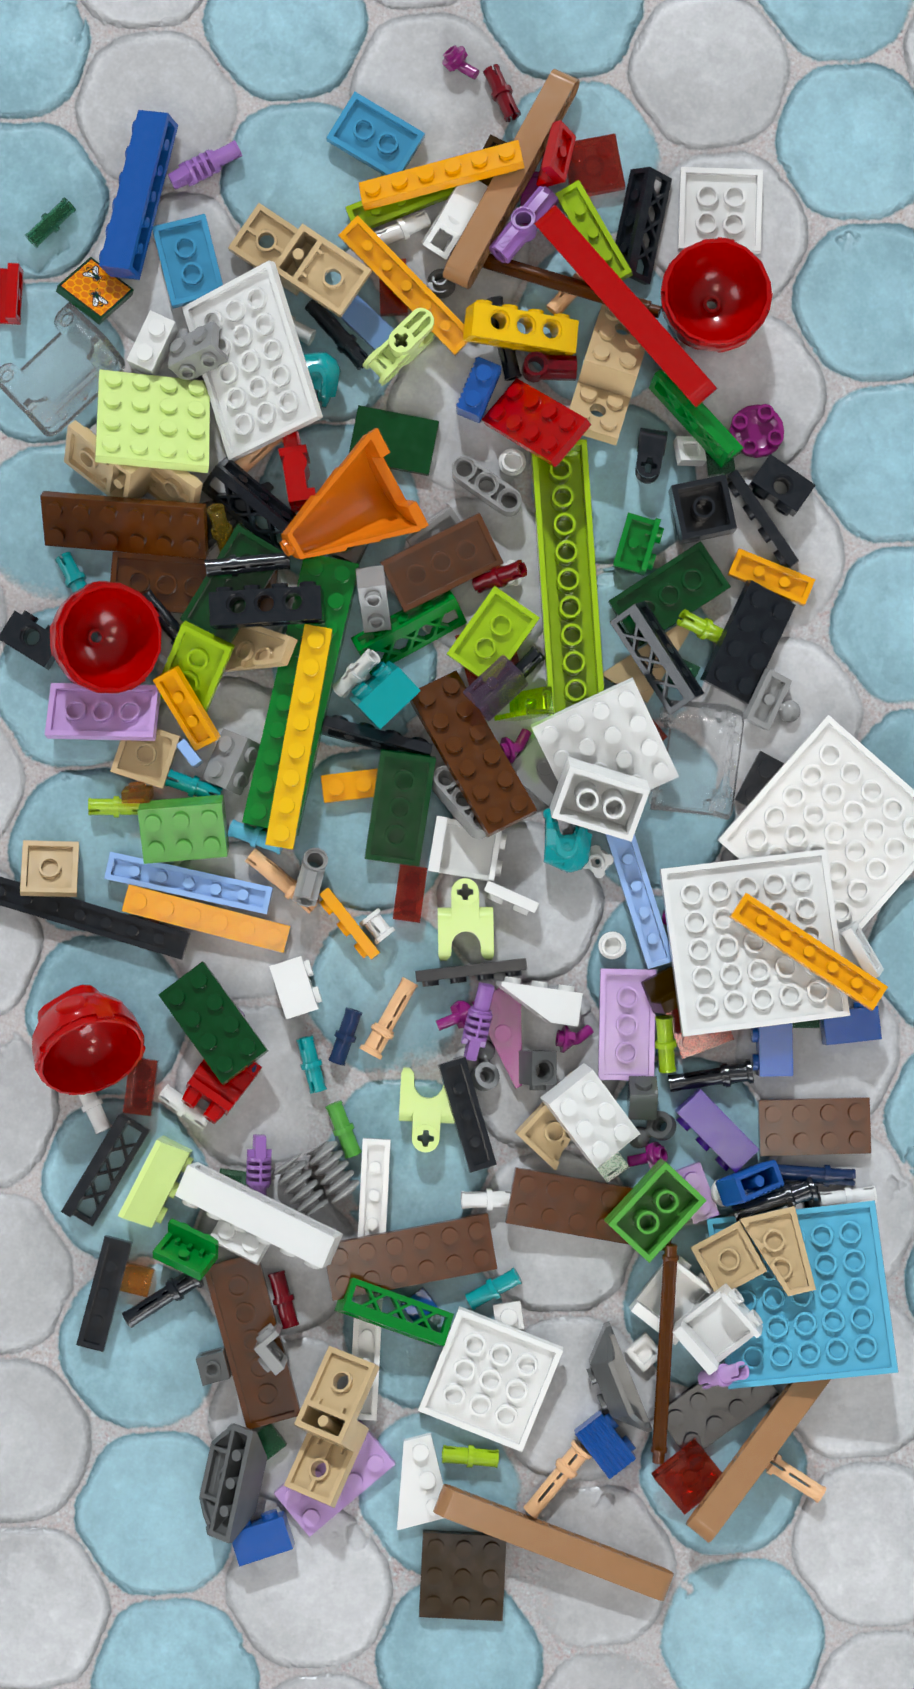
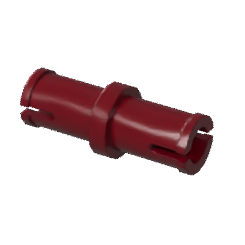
M494 64V70L492 66H489L483 71V74L492 90L491 97L493 101L498 103L505 122H510V116L512 120H515L521 115V112L512 96L513 90L511 85H507L500 66Z
M517 560L503 567L497 565L491 571L473 578V588L477 593H483L494 586L498 588L505 587L508 582L527 576V567L522 560Z
M285 1270L268 1274L275 1298L272 1302L273 1305L277 1306L283 1326L282 1329L299 1325L292 1301L295 1300L294 1294L290 1293Z

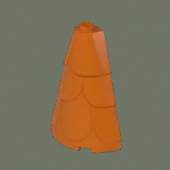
M374 428L362 436L339 467L332 471L318 492L309 497L283 531L280 546L287 556L292 555L297 559H305L346 551L348 547L380 542L382 539L419 532L421 529L429 526L418 503L405 499L383 458L391 452L378 428Z

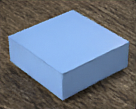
M186 739L177 744L176 747L192 767L197 768L204 763Z

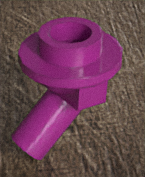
M454 45L443 54L442 64L450 72L457 69L474 80L479 75V69L464 61L468 56L464 46L457 47Z
M522 728L515 742L508 737H502L499 745L510 764L515 761L517 754L526 746L532 734L529 730Z
M465 1001L455 1002L450 1007L451 1015L436 1020L439 1031L457 1024L459 1029L464 1028L468 1009L471 1006Z
M564 1025L562 1030H557L555 1044L560 1047V1052L564 1053L572 1046L582 1043L594 1031L589 1025H585L576 1033L572 1032L567 1025Z
M656 1141L645 1146L646 1153L627 1156L629 1167L649 1164L651 1169L660 1158L666 1162L668 1160L665 1147Z

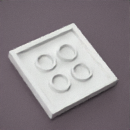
M681 167L677 251H682L684 248L705 239L722 237L734 239L735 242L747 247L753 254H760L763 170Z

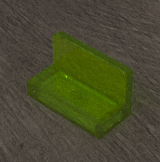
M539 687L511 693V698L509 699L510 713L494 715V721H522L553 715L552 687Z

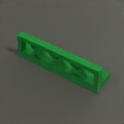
M661 369L654 374L649 386L650 391L721 468L742 452L744 447L703 403L695 407Z
M449 590L406 612L402 609L391 615V630L367 633L362 631L351 637V640L360 656L367 649H370V651L384 652L380 663H386L388 660L395 663L463 626L467 621L455 596ZM455 610L458 618L449 623L442 622L445 614ZM425 625L432 626L429 634L425 636L417 635L421 627ZM401 638L408 639L405 647L401 649L393 648L397 640Z
M350 1278L344 1300H337L334 1310L432 1346H445L454 1316L453 1313L356 1278ZM356 1286L364 1288L370 1300L363 1304L352 1302ZM372 1292L378 1293L380 1295L374 1297ZM385 1296L391 1299L395 1308L388 1313L381 1312L377 1304V1300ZM398 1301L403 1302L405 1304L400 1306ZM372 1304V1306H373L374 1309L369 1308V1307H366V1306ZM410 1305L416 1308L420 1316L419 1319L412 1323L406 1320L402 1312L404 1308ZM423 1310L428 1311L430 1313L425 1315ZM397 1313L399 1318L394 1317L392 1315ZM435 1314L444 1317L440 1333L432 1330L427 1320ZM422 1322L423 1325H424V1327H422V1326H420V1325H417V1324H419V1323Z

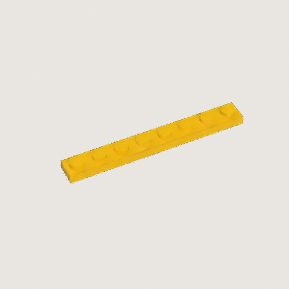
M304 625L265 845L294 850L333 629Z

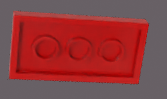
M518 378L513 381L481 419L489 428L555 468L591 426L587 418Z

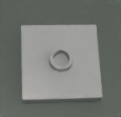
M535 736L511 765L523 786L546 806H549L555 794L558 781Z

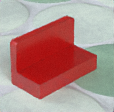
M562 120L552 123L536 183L538 187H549L566 182L576 136Z
M8 263L7 269L0 268V324L21 325L24 271L19 263Z

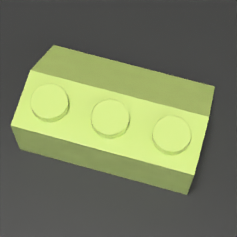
M164 1135L158 1138L118 1216L150 1228L156 1222L161 1224L168 1211V1208L164 1206L169 1197L174 1199L180 1184L177 1180L181 1172L184 1173L187 1165L192 1164L194 1160L190 1157L193 1150Z

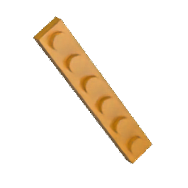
M519 140L358 183L362 205L366 211L524 169L525 166Z
M357 215L338 235L339 238L367 267L372 269V272L411 312L417 308H425L432 313L434 328L431 332L456 356L469 343L463 341L464 324Z
M130 884L128 885L122 907L123 912L284 953L290 930L288 925Z
M748 893L743 895L729 916L870 1011L874 1010L888 986Z

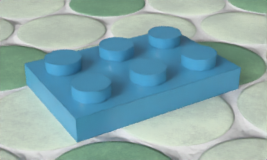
M354 91L326 139L327 142L385 176L406 169L424 140L425 133Z
M205 214L153 226L152 230L173 309L185 306L223 285Z

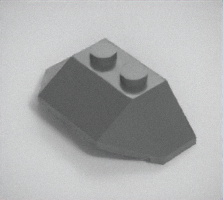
M609 1321L605 1322L589 1357L591 1367L586 1369L592 1385L598 1383L601 1394H598L597 1397L602 1410L608 1409L611 1417L645 1432H651L653 1429Z
M235 1423L229 1425L228 1429L211 1442L199 1495L203 1517L207 1524V1535L228 1544L233 1543L256 1512L267 1462V1455L257 1432Z

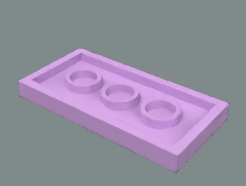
M51 683L45 736L48 739L156 741L161 694L156 685H138L132 690L116 694L95 693L74 683Z
M600 968L598 1077L600 1080L628 1081L629 1076H654L655 1012L652 1011L641 982L655 975L656 970Z
M368 1431L335 1508L285 1487L284 1484L274 1491V1495L310 1537L391 1469L396 1462L374 1435ZM325 1463L317 1466L315 1470L316 1477H321L326 1472Z

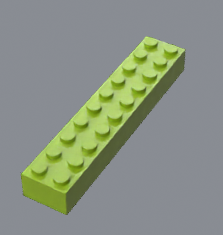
M579 439L556 468L530 452L544 656L546 658L545 674L548 716L604 691L587 439Z

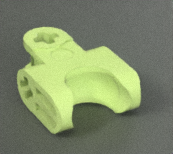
M425 308L415 309L391 332L389 339L374 350L364 361L362 366L366 370L371 368L380 377L378 382L382 386L387 384L399 373V370L404 365L413 361L433 341L434 334L431 331L434 328V317L432 313Z
M462 878L457 880L451 890V907L438 908V956L440 961H447L450 958L452 941L461 932H471L478 937L481 955L485 960H492L494 957L493 907H479V889L477 884L471 879ZM462 884H468V888L473 889V894L468 895L467 900H462V895H457V889H462Z
M404 1067L401 1072L399 1121L413 1122L412 1143L414 1147L421 1152H431L439 1144L440 1123L454 1124L444 1085L436 1096L423 1097L415 1088L414 1072L411 1068ZM424 1130H428L429 1135L434 1136V1140H429L428 1145H423V1141L418 1139V1135H423Z

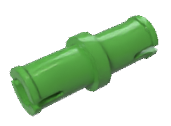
M339 1100L325 1106L334 1126L333 1134L338 1137L345 1154V1159L360 1154L362 1150L353 1132L354 1124L349 1122L342 1104L343 1102Z

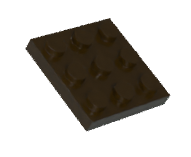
M423 1530L419 1617L503 1621L506 1542L479 1532Z

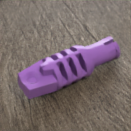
M234 140L215 151L208 149L204 153H200L198 156L182 162L178 165V169L168 174V177L175 190L186 185L190 187L201 180H205L207 177L213 176L215 173H219L222 170V166L242 157V153Z
M479 983L474 1006L468 1009L461 1043L466 1044L464 1051L466 1060L476 1061L479 1048H485L493 1015L490 1006L495 986L491 984Z
M253 1134L252 1149H247L246 1184L247 1187L267 1196V1188L271 1185L272 1149H266V1136L264 1134Z

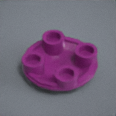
M768 404L746 406L732 418L729 431L744 447L741 453L745 456L753 458L767 457L774 453L781 445L784 438V426L781 418L772 406Z

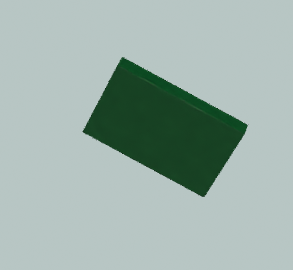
M358 405L349 453L363 435L374 428H378L391 452L383 457L389 469L429 476L439 421Z

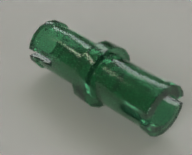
M63 197L48 214L44 213L41 215V220L25 234V237L35 248H38L52 232L57 233L60 230L59 226L76 211L75 207Z

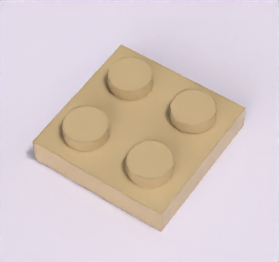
M157 729L156 741L120 740L110 772L164 789L177 751L176 746L180 742L181 736Z
M23 840L20 896L77 897L79 842Z
M740 1221L690 1247L714 1292L725 1283L731 1289L737 1288L768 1271Z

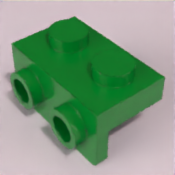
M628 512L612 567L642 576L645 575L647 569L652 570L656 554L652 553L654 543L660 544L664 531L663 527H659L661 519L656 518L653 520Z
M172 1218L168 1222V1233L154 1248L152 1258L201 1281L218 1259L219 1241L209 1234H204L188 1224Z

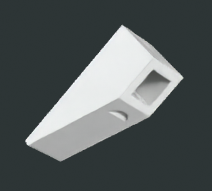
M475 181L455 187L421 244L446 260L461 237L488 186L480 181Z
M505 976L504 982L496 981V986L543 1021L578 1026L583 993L574 992V986L558 984V990L550 989L547 982L532 980L531 986L523 985L520 978Z

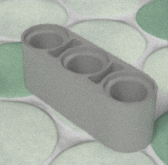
M460 456L454 460L452 464V477L457 484L503 516L512 517L519 512L522 497L514 487L471 457ZM460 465H468L472 472L470 475L462 477L456 470ZM488 480L494 484V489L491 492H483L480 490L479 484L482 481ZM506 496H511L516 500L517 504L513 508H506L501 503L502 499Z
M442 765L438 767L434 772L432 782L434 794L469 835L476 839L487 837L482 827L474 824L473 820L477 818L470 806H460L455 801L458 798L465 797L447 766ZM446 777L452 783L445 786L440 784L438 779Z

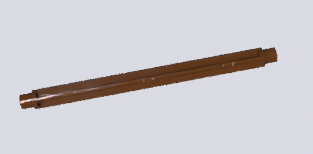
M492 253L489 254L482 267L604 304L586 282L515 260H511L509 263H502ZM637 297L655 318H659L661 306L652 304L650 300Z
M667 1243L662 1255V1291L653 1442L651 1446V1452L653 1453L652 1462L654 1464H664L665 1454L668 1451L666 1444L673 1343L672 1331L674 1326L677 1261L679 1260L677 1255L678 1245L674 1243Z

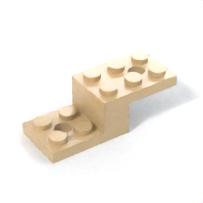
M260 203L257 204L228 247L230 252L254 268L269 260L275 262L284 288L296 296L300 291L340 318L372 273V269L303 223L298 229ZM265 235L273 237L274 244L270 248L261 247L259 245L261 237ZM330 272H337L340 274L341 280L336 285H330L325 281L326 275Z
M604 304L601 305L570 409L587 418L591 423V426L583 436L616 446L645 349ZM616 330H624L628 334L622 335L619 334ZM591 411H598L602 413L603 416H594L591 413Z
M76 420L68 425L64 462L107 496L140 499L148 492L157 500L189 503L200 502L203 483L194 474H190L188 471L95 462L96 435Z
M328 1347L294 1423L295 1426L304 1430L307 1434L285 1481V1487L335 1508L369 1431V1428L357 1421V1418L380 1367L334 1347ZM342 1376H348L347 1386L344 1389H338V1380ZM325 1463L326 1472L323 1476L316 1477L315 1470L317 1466Z

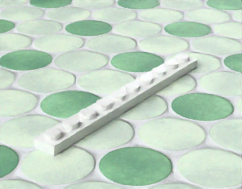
M363 1138L358 1237L386 1232L391 1139ZM373 1293L374 1297L380 1295L378 1293ZM367 1294L355 1297V1303L363 1304L370 1300ZM383 1298L377 1300V1304H378V1306H379L381 1312H382ZM372 1304L366 1306V1307H369V1308L374 1309L373 1306H372ZM354 1318L352 1355L379 1366L381 1327ZM379 1371L357 1420L377 1421Z

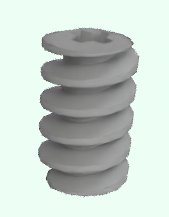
M326 1141L304 1154V1156H314L309 1162L310 1166L319 1165L314 1174L325 1175L320 1185L330 1184L325 1193L326 1195H336L331 1203L349 1195L360 1184L359 1180H349L354 1174L353 1170L344 1171L349 1162L348 1160L339 1161L343 1151H333L338 1145L337 1141Z
M298 1155L277 1167L273 1174H283L278 1183L279 1185H289L284 1191L285 1195L294 1194L289 1203H299L300 1206L296 1211L305 1213L308 1216L327 1205L329 1200H319L324 1191L323 1189L314 1190L318 1180H308L313 1171L302 1170L306 1166L307 1161H297L300 1157Z

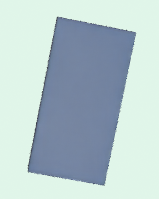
M358 295L341 317L373 350H376L388 340L389 335L394 330Z

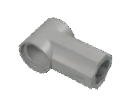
M311 848L303 856L292 898L298 905L304 907L316 906L324 872L328 864V856L322 849ZM315 862L320 867L314 868L310 866L308 863Z

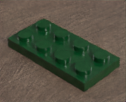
M237 524L217 559L230 558V555L236 554V557L282 553V551ZM276 570L240 573L238 577H232V574L210 577L206 575L180 620L183 622L187 621L232 644L241 628L214 630L210 626L208 592H216L217 587H233V591L244 590L246 585H260L261 589H265ZM244 600L236 601L232 607L233 612H243L246 602Z
M700 541L610 599L608 603L616 616H618L632 605L646 601L665 631L676 624L677 619L682 620L678 616L684 609L693 613L730 589L731 586ZM631 616L621 621L628 633H635L636 624ZM639 640L638 648L647 642Z
M380 749L364 859L419 867L436 763L435 756Z
M205 962L199 963L158 994L223 1085L269 1051Z

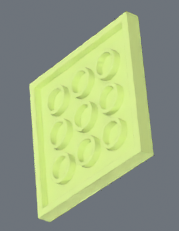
M99 369L95 462L208 473L210 396L208 395L204 380H185L175 377Z

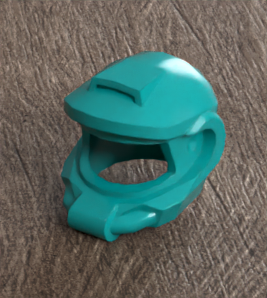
M326 352L304 354L314 389L317 390L318 402L321 403V407L326 408L331 397H336L341 373L339 364L334 357Z
M550 808L545 809L543 812V818L545 819L543 862L566 873L582 870L589 861L592 834L588 832L587 828L575 825L573 834L562 835L558 820L552 818Z

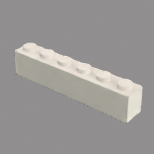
M199 1162L187 1165L175 1196L183 1199L182 1203L195 1209L199 1207L207 1211L206 1215L219 1221L223 1219L231 1223L230 1227L242 1233L247 1231L255 1235V1239L258 1242L266 1245L273 1244L279 1247V1251L284 1255L290 1257L297 1256L305 1260L304 1264L313 1269H322L331 1264L343 1236V1233Z

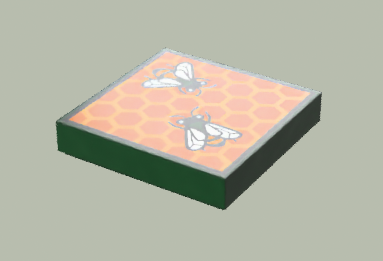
M90 257L57 286L56 292L100 325L133 295L134 289L120 278L109 276L99 266V262Z

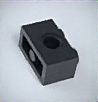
M770 454L748 486L752 488L753 494L764 501L768 499L774 503V508L779 513L785 516L790 514L794 517L816 485ZM783 482L787 487V492L784 494L777 493L774 489V483Z
M14 610L0 633V641L49 670L55 661L50 647V625H47L46 629L36 624L39 619L25 610L22 614ZM33 631H37L40 635L39 641L34 645H29L27 642L28 635Z

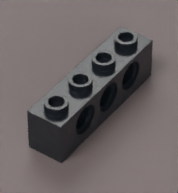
M315 581L300 582L298 587H288V583H275L271 585L272 588L261 589L260 585H246L244 590L233 591V587H217L216 592H208L210 626L217 630L325 623L324 590L321 585H316ZM292 597H301L302 603L298 609L292 610L288 608V601ZM266 598L273 599L274 605L272 609L261 611V602ZM238 600H244L246 602L244 611L234 613L232 609L233 604Z

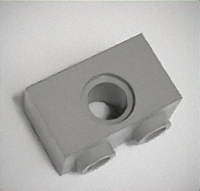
M383 565L356 568L364 633L391 630Z

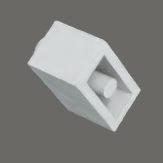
M150 310L127 358L130 367L143 374L158 375L169 352L170 343L174 341L179 331L176 322Z
M299 956L269 966L286 1019L319 1009L318 1003L323 1001L318 986H312L310 976H313L314 973L309 959L304 961L303 956Z

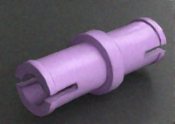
M743 1361L730 1365L719 1364L718 1369L711 1375H708L705 1370L701 1371L698 1375L699 1385L704 1384L702 1386L703 1389L718 1385L726 1387L734 1381L747 1379L749 1368L747 1365L743 1366L745 1364Z

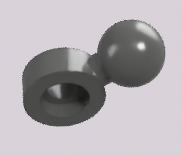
M444 269L434 270L427 279V287L438 298L449 297L456 287L455 283L443 278ZM440 279H445V280H444L443 282H441V283H438V282H437V281L440 280Z
M488 1040L486 1041L485 1048H479L477 1056L479 1064L474 1066L470 1072L474 1087L480 1091H488L494 1088L500 1080L497 1067L490 1063V1060L495 1055V1047ZM480 1074L484 1076L485 1081H482Z
M657 1111L656 1120H647L646 1128L636 1126L640 1135L633 1139L630 1145L634 1148H643L649 1143L651 1137L661 1141L670 1139L676 1131L674 1117L664 1111ZM663 1123H666V1129L664 1131H661V1125Z

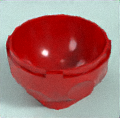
M718 237L715 239H705L684 248L669 263L663 276L660 299L664 319L681 342L693 349L720 353L746 344L765 322L770 311L773 293L771 281L762 261L747 247L735 242L734 239ZM709 301L714 302L716 304V308H708L707 303Z
M92 582L71 594L57 610L50 625L51 654L63 673L76 685L95 693L118 694L132 690L146 681V677L152 672L161 652L159 614L152 602L135 589L117 582ZM93 632H96L98 635V639L95 642L91 639Z
M83 984L71 988L45 1004L38 1011V1024L32 1035L34 1066L41 1081L53 1090L69 1095H85L98 1092L118 1083L133 1071L139 1060H142L146 1049L144 1034L138 1021L123 1002L112 996L100 993L91 985Z

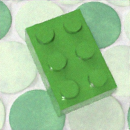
M224 794L140 802L137 811L144 864L228 856L229 839L227 835Z
M660 1158L604 1221L650 1263L707 1200L666 1161Z

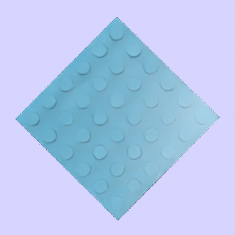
M875 1200L796 1209L816 1290L787 1296L754 1244L768 1271L735 1289L744 1298L743 1303L750 1311L752 1309L755 1310L763 1321L762 1335L758 1338L753 1336L725 1358V1364L727 1365L743 1361L745 1362L743 1366L747 1365L749 1368L748 1378L732 1382L728 1389L899 1372ZM735 1217L707 1219L709 1237L736 1223Z

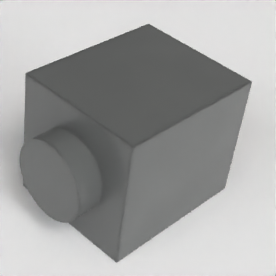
M629 1076L627 1094L628 1118L630 1120H656L658 1105L657 1076Z

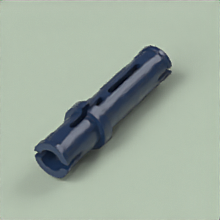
M778 1164L783 1181L804 1182L807 1177H811L813 1183L823 1184V1187H829L830 1185L855 1186V1169L831 1168L830 1165L812 1167Z

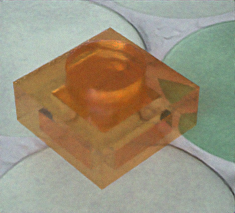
M131 782L121 792L122 804L150 803L154 797L153 786L145 785L144 782Z
M128 1262L120 1291L148 1297L155 1269Z

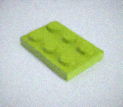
M494 586L446 655L492 687L540 617Z
M184 621L181 624L162 673L179 665L205 711L208 712L235 645Z

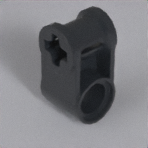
M640 428L635 475L644 484H651L658 479L662 459L665 454L667 431ZM646 464L651 465L652 470L650 473L645 472Z

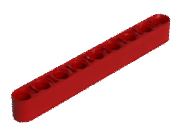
M555 204L534 223L695 407H698L717 389L706 374Z

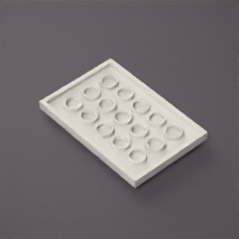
M269 260L182 307L189 332L211 321H214L220 327L218 347L228 356V361L203 374V378L228 460L236 461L323 418L275 262Z

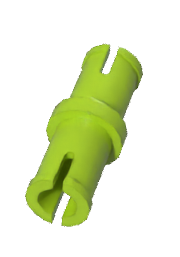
M686 609L678 616L683 620L677 619L678 626L696 633L699 639H708L716 644L724 630L713 624V620L709 618L703 619Z
M113 796V798H88V815H113L114 818H119L120 815H138L137 810L140 802L145 801V799H120L119 796Z
M659 1015L655 1017L657 1032L655 1048L658 1049L660 1073H673L676 1071L674 1048L677 1047V1040L673 1036L672 1015Z
M443 1445L441 1462L444 1464H464L467 1468H472L473 1465L498 1468L499 1449L474 1448V1445H468V1447Z

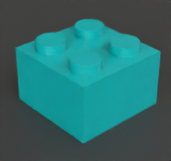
M389 660L386 663H379L371 672L373 676L366 682L362 681L360 684H357L351 691L353 695L349 698L369 721L379 729L387 724L421 691L397 665Z

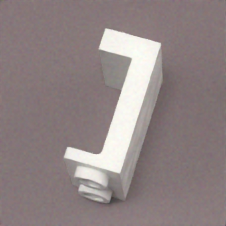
M437 816L428 871L494 882L495 876L500 877L503 861L497 859L499 849L505 850L507 833L500 831L488 838L476 839L469 835L456 819ZM474 823L476 826L481 827L479 823Z
M855 921L838 930L841 955L874 978L879 977L884 968L858 923Z
M678 1255L679 1260L677 1261L674 1324L714 1293L706 1275L702 1272L698 1276L690 1270L692 1265L680 1255ZM663 1263L629 1306L635 1315L658 1333ZM673 1334L672 1344L676 1345L679 1340Z
M727 1283L676 1321L672 1331L708 1375H711L718 1369L719 1362L753 1336L758 1338L762 1335L763 1321L759 1314L753 1309L750 1311L743 1303L744 1298L735 1288L731 1289Z

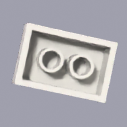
M568 756L550 805L551 816L554 819L632 842L650 793L647 780Z
M584 1063L540 1097L587 1161L596 1169L640 1135L637 1128L593 1069Z

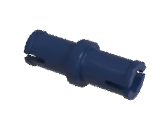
M346 1007L340 1028L334 1034L336 1040L328 1059L329 1061L345 1066L351 1044L355 1043L357 1038L354 1035L360 1017L363 1014L362 1012Z

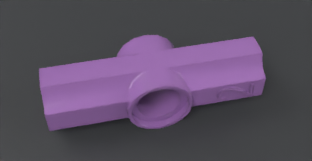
M539 186L522 207L513 211L511 221L489 246V251L497 260L502 263H509L525 243L535 238L537 227L534 223L554 204L557 205L559 203V199L553 191L546 186ZM522 223H528V224H529V225H527V226H519V225L522 224Z

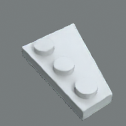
M431 1432L404 1439L397 1530L444 1519L433 1512L444 1483Z

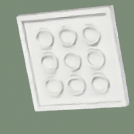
M633 677L531 724V728L558 782L568 756L647 780L650 790L679 777Z
M459 1306L449 1330L445 1346L441 1350L418 1411L522 1452L562 1355L563 1347Z

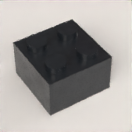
M726 474L671 485L668 493L679 545L730 535L736 531L737 525Z

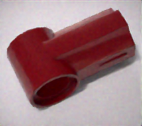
M538 351L531 352L523 362L522 375L528 382L532 383L541 380L576 381L577 356L544 355ZM537 362L542 367V370L540 372H533L529 369L528 364Z

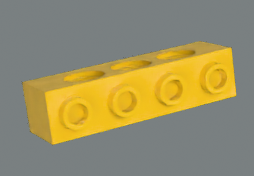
M480 299L466 308L463 341L525 352L538 351L544 355H574L577 348L579 320L570 319L569 315L562 313L554 314V316L546 315L540 309L518 310V306L512 304H504L502 307L495 306L489 300ZM491 317L497 319L500 326L499 329L493 327ZM517 322L524 325L525 334L518 330ZM543 327H547L550 330L551 338L545 336Z

